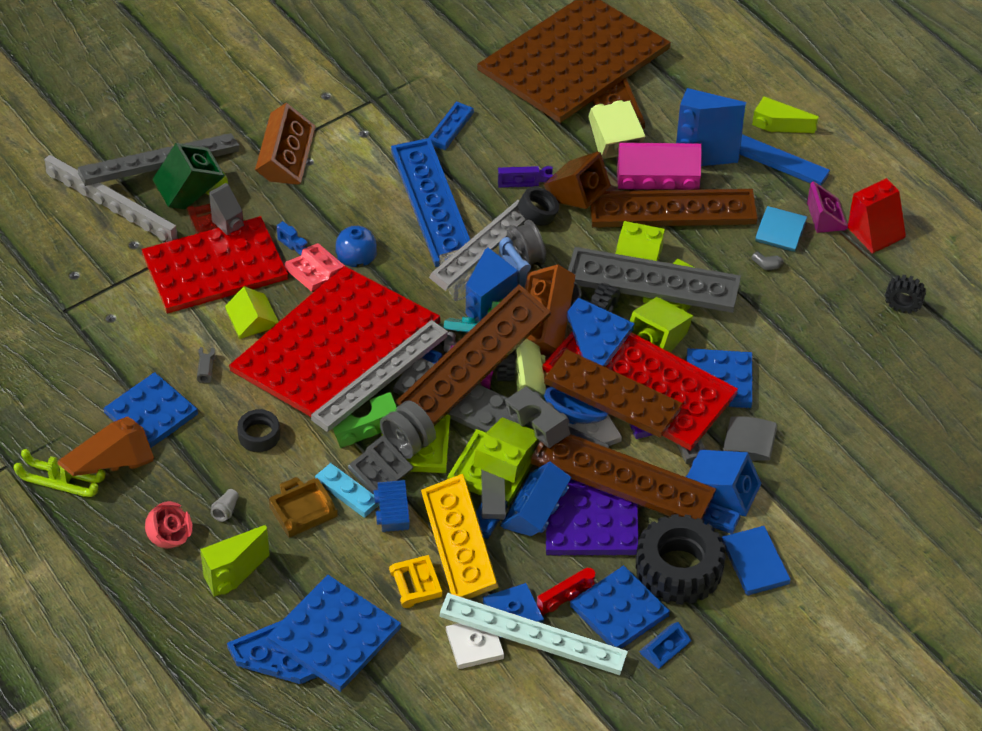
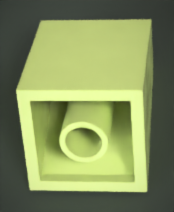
M619 100L610 105L598 104L591 108L589 120L598 152H601L603 159L618 157L619 143H643L645 134L630 101L624 102Z

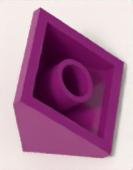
M811 182L807 205L816 233L846 230L848 226L839 198L816 182Z

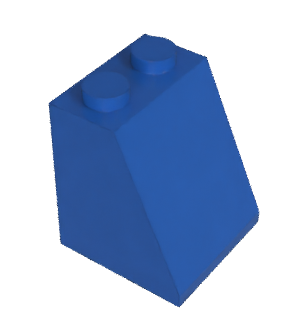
M489 247L484 250L466 284V314L468 317L475 318V321L479 322L488 314V309L492 307V301L499 302V299H504L517 287L518 270Z
M699 450L688 475L685 476L716 488V493L711 503L741 513V516L747 515L762 484L748 452Z

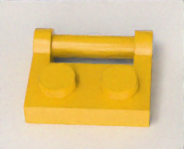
M429 555L394 563L389 567L391 576L395 578L401 595L400 602L403 608H410L416 603L442 597V589ZM409 571L416 592L409 593L403 576L404 572Z

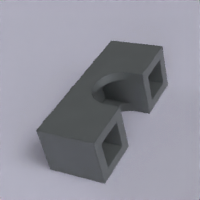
M524 387L505 400L509 416L521 426L532 421L535 437L548 448L570 435L569 420L566 415L555 410L550 402H545L536 391L533 392L528 387Z

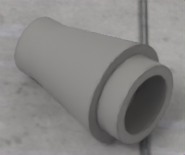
M228 489L224 495L211 505V515L214 519L223 522L231 518L236 501L239 498V494L235 490Z

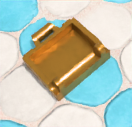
M298 477L292 478L280 484L281 494H276L269 498V507L289 538L338 517V512L332 499L318 478L311 479L307 483H303Z

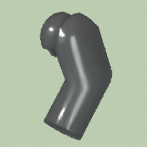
M758 251L751 257L756 264L766 271L781 268L784 264L781 257H764Z

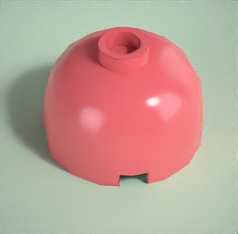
M172 501L162 502L149 512L145 521V531L149 540L156 546L165 549L175 548L185 543L187 538L191 536L192 521L188 512L184 513L179 508L181 507L180 504Z

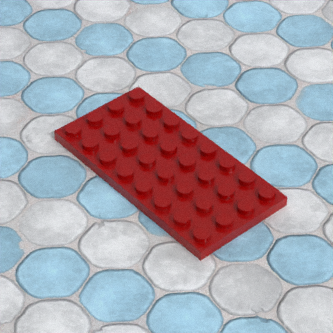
M573 331L543 364L544 372L549 373L566 349L581 356ZM632 332L606 366V368L682 403V409L663 436L690 451L738 393V388Z

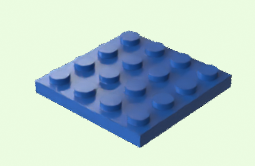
M327 575L267 636V642L341 692L401 629V623L330 575Z

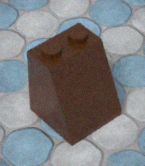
M598 151L568 161L544 183L545 190L552 193L559 203L587 209L611 186L601 152Z

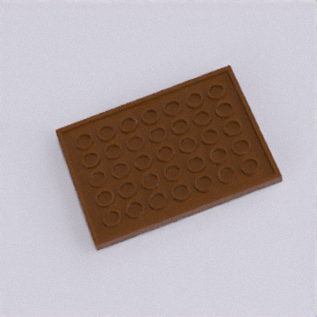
M575 0L479 62L477 70L561 123L623 81V79L671 48V42L602 0Z

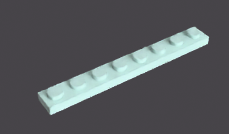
M447 593L439 617L617 675L621 674L628 652Z

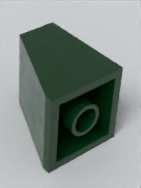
M175 143L152 180L168 207L186 209L222 180L225 175L209 148Z

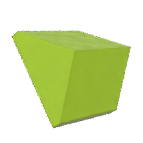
M245 286L225 306V310L239 339L268 331L279 322L266 295Z

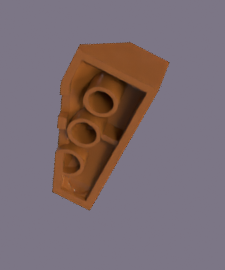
M127 416L110 423L59 459L57 464L72 476L98 473L99 469L110 468L111 471H117L121 466H129L130 469L138 468L152 462L154 456L143 427Z

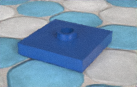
M526 583L483 597L484 605L544 624V618Z

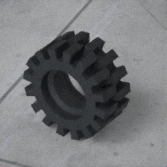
M897 275L889 281L885 293V301L889 303L888 306L890 308L894 306L895 311L900 309L901 313L907 311L908 314L912 313V311L917 312L918 309H921L926 295L924 284H919V279L913 280V276L907 278L906 275H902L901 278L900 275Z
M601 283L598 289L595 290V294L592 295L590 303L614 314V310L618 306L617 302L620 300V289L607 283Z
M515 350L496 367L497 381H515Z

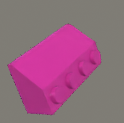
M619 143L617 165L618 189L699 190L701 179V144Z

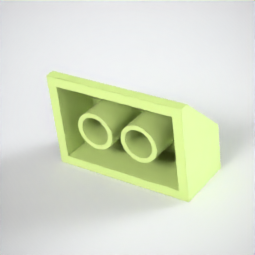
M526 338L515 349L517 392L524 387H528L533 392L536 391L546 402L544 394L547 388L546 384H544V379L547 373L543 372L542 368L545 363V355H541L540 347Z

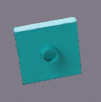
M462 317V319L448 318L444 320V328L447 330L469 332L479 321H475V318Z

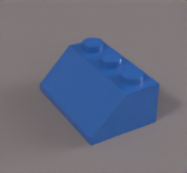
M548 462L532 471L500 526L528 536H533L538 532L542 533L549 524L547 519L559 506V503H557L559 498L568 491L569 486L567 484L571 476L552 462Z

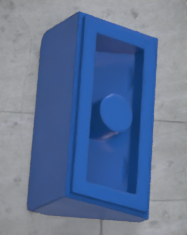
M679 622L669 625L639 652L659 669L692 640Z

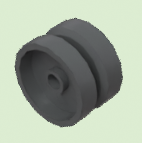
M412 401L403 402L395 411L389 412L380 420L382 434L405 459L412 458L419 453L421 448H426L436 439V431L431 419L418 404Z

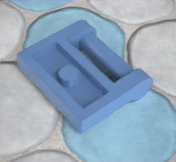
M504 237L499 243V256L518 270L517 286L520 284L525 289L527 272L531 269V266L527 261L523 260L514 248L513 241L509 237Z

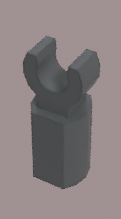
M203 347L199 348L197 381L199 383L211 382L213 360L216 356L214 348H211L209 354L203 353Z

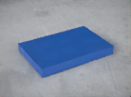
M765 526L722 537L725 551L747 596L790 584L791 579Z

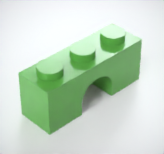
M391 392L371 399L372 410L367 416L357 418L350 414L333 428L340 448L382 433L380 420L397 408Z

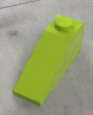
M764 96L754 110L752 125L769 132L815 133L819 116Z

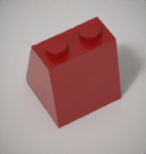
M887 178L854 193L851 204L848 229L872 254L906 237L900 191Z

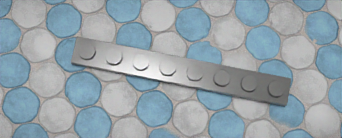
M51 155L44 159L46 172L51 178H56L67 187H71L81 195L93 199L97 204H102L113 213L123 216L129 222L139 225L145 231L155 234L163 241L168 242L178 239L176 225L101 183L85 186L78 175V170Z
M519 200L437 267L429 278L446 291L479 262L486 248L489 247L493 251L504 237H508L507 230L510 226H522L526 219L518 209Z
M431 320L311 414V420L326 432H329L412 366L414 362L447 338L448 331Z

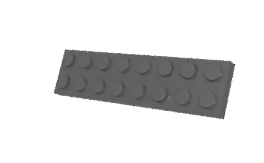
M574 247L568 271L576 275L575 282L579 286L598 289L601 283H607L620 289V293L652 299L658 297L669 302L732 313L734 312L741 280L740 275Z

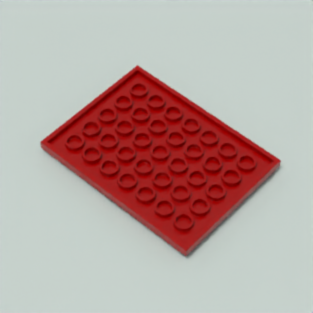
M343 266L229 364V368L234 374L311 417V414L431 320L439 324L441 318L440 315Z

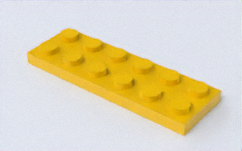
M460 474L422 489V496L451 594L471 599L499 588L465 476Z

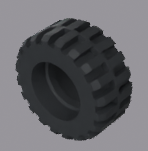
M678 514L671 515V518L666 516L659 518L658 523L654 521L648 525V529L643 530L638 540L635 565L638 580L648 590H651V593L656 598L661 597L663 598L662 601L667 603L674 601L676 604L683 605V602L691 604L695 603L697 599L703 600L707 598L709 593L711 594L717 589V585L722 580L726 549L725 544L722 542V537L718 532L714 533L715 528L710 524H704V520L700 518L693 519L691 515L679 517ZM671 551H684L694 555L700 563L688 568H678L666 563L661 556Z

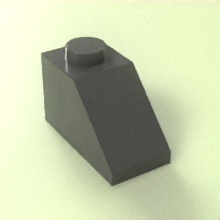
M227 183L209 192L212 222L226 235L244 226L243 211Z

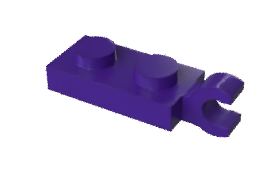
M539 166L498 168V188L539 186V182H547L553 176V167L546 166L539 170Z

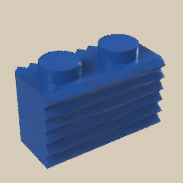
M405 480L378 482V490H373L374 503H379L380 511H376L377 525H381L382 532L408 530L410 521Z

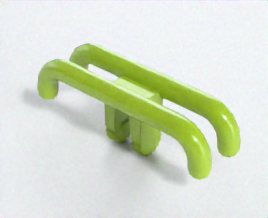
M28 449L21 451L23 460L31 467L48 471L49 478L28 473L23 469L21 463L14 464L15 473L24 481L83 497L95 496L99 489L97 483L102 482L106 475L104 469H99L96 474L72 476L57 464L58 461L55 457L51 456L48 462L41 461L32 457ZM71 478L90 482L91 484L89 488L69 484Z

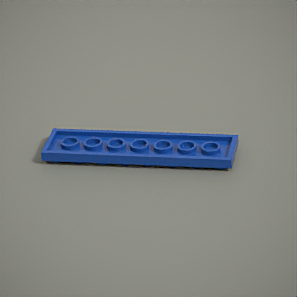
M427 138L392 145L391 152L433 263L435 267H439L470 240L431 139Z

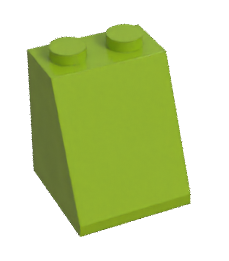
M656 297L633 311L630 322L635 323L632 333L671 353L687 334L693 315Z

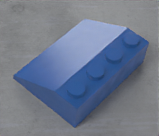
M687 88L680 104L676 143L701 144V166L738 163L746 102Z

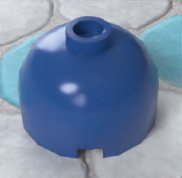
M350 226L342 230L336 239L337 258L341 263L350 267H357V264L362 263L365 266L371 263L377 255V242L373 233L362 226Z

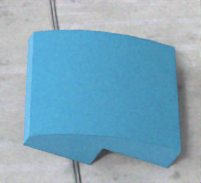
M767 206L755 241L796 252L807 216Z

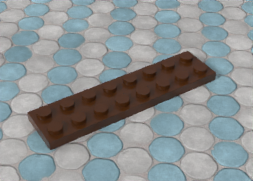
M753 189L605 191L590 205L592 228L622 227L624 221L647 226L757 224Z
M519 284L395 401L396 407L405 401H412L426 412L435 426L551 316V311Z
M572 434L550 448L540 441L531 457V464L541 467L548 462H552L575 481L670 517L671 515L678 514L679 517L691 515L693 519H703L716 493V488Z

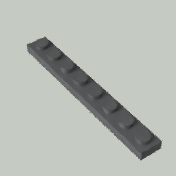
M232 133L184 143L186 145L209 148L213 157L239 152V144ZM173 146L78 167V175L84 185L87 186L158 170Z

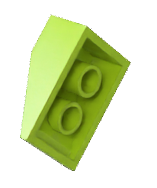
M624 221L615 254L659 261L664 243L665 229Z
M502 417L485 433L477 446L474 467L515 483L539 443V440L535 437L534 430Z
M266 525L200 549L203 575L214 597L220 594H227L231 590L236 589L270 555Z

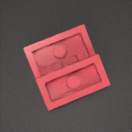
M317 243L304 248L301 256L286 261L284 267L312 292L345 265Z

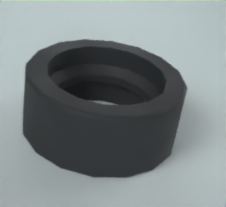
M540 187L526 189L518 202V209L521 215L526 220H531L534 224L540 226L550 224L560 209L556 197ZM532 202L540 204L546 211L537 208Z
M264 409L251 410L242 415L238 421V439L240 444L247 450L264 452L276 446L280 440L279 421L270 411ZM256 424H264L272 428V431L263 437H252L246 433L249 427Z

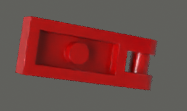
M585 568L537 596V606L542 616L548 612L555 611L561 604L573 600L578 594L594 586V569Z

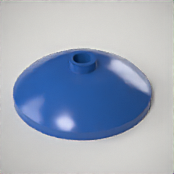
M553 387L547 388L544 398L546 402H550L559 413H564L569 420V424L597 423L608 416V413Z

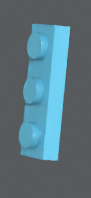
M332 463L328 464L315 476V479L318 478L327 491L364 518L379 506V503H374V494Z

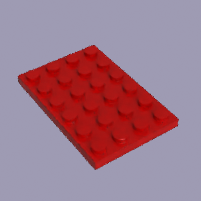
M261 216L244 220V226L229 235H226L220 228H215L141 249L142 256L167 314L235 295L243 286L256 289L288 280V273Z

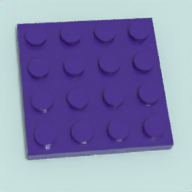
M570 479L567 484L569 486L568 491L559 498L557 510L547 519L549 524L546 528V555H636L638 545L637 504Z

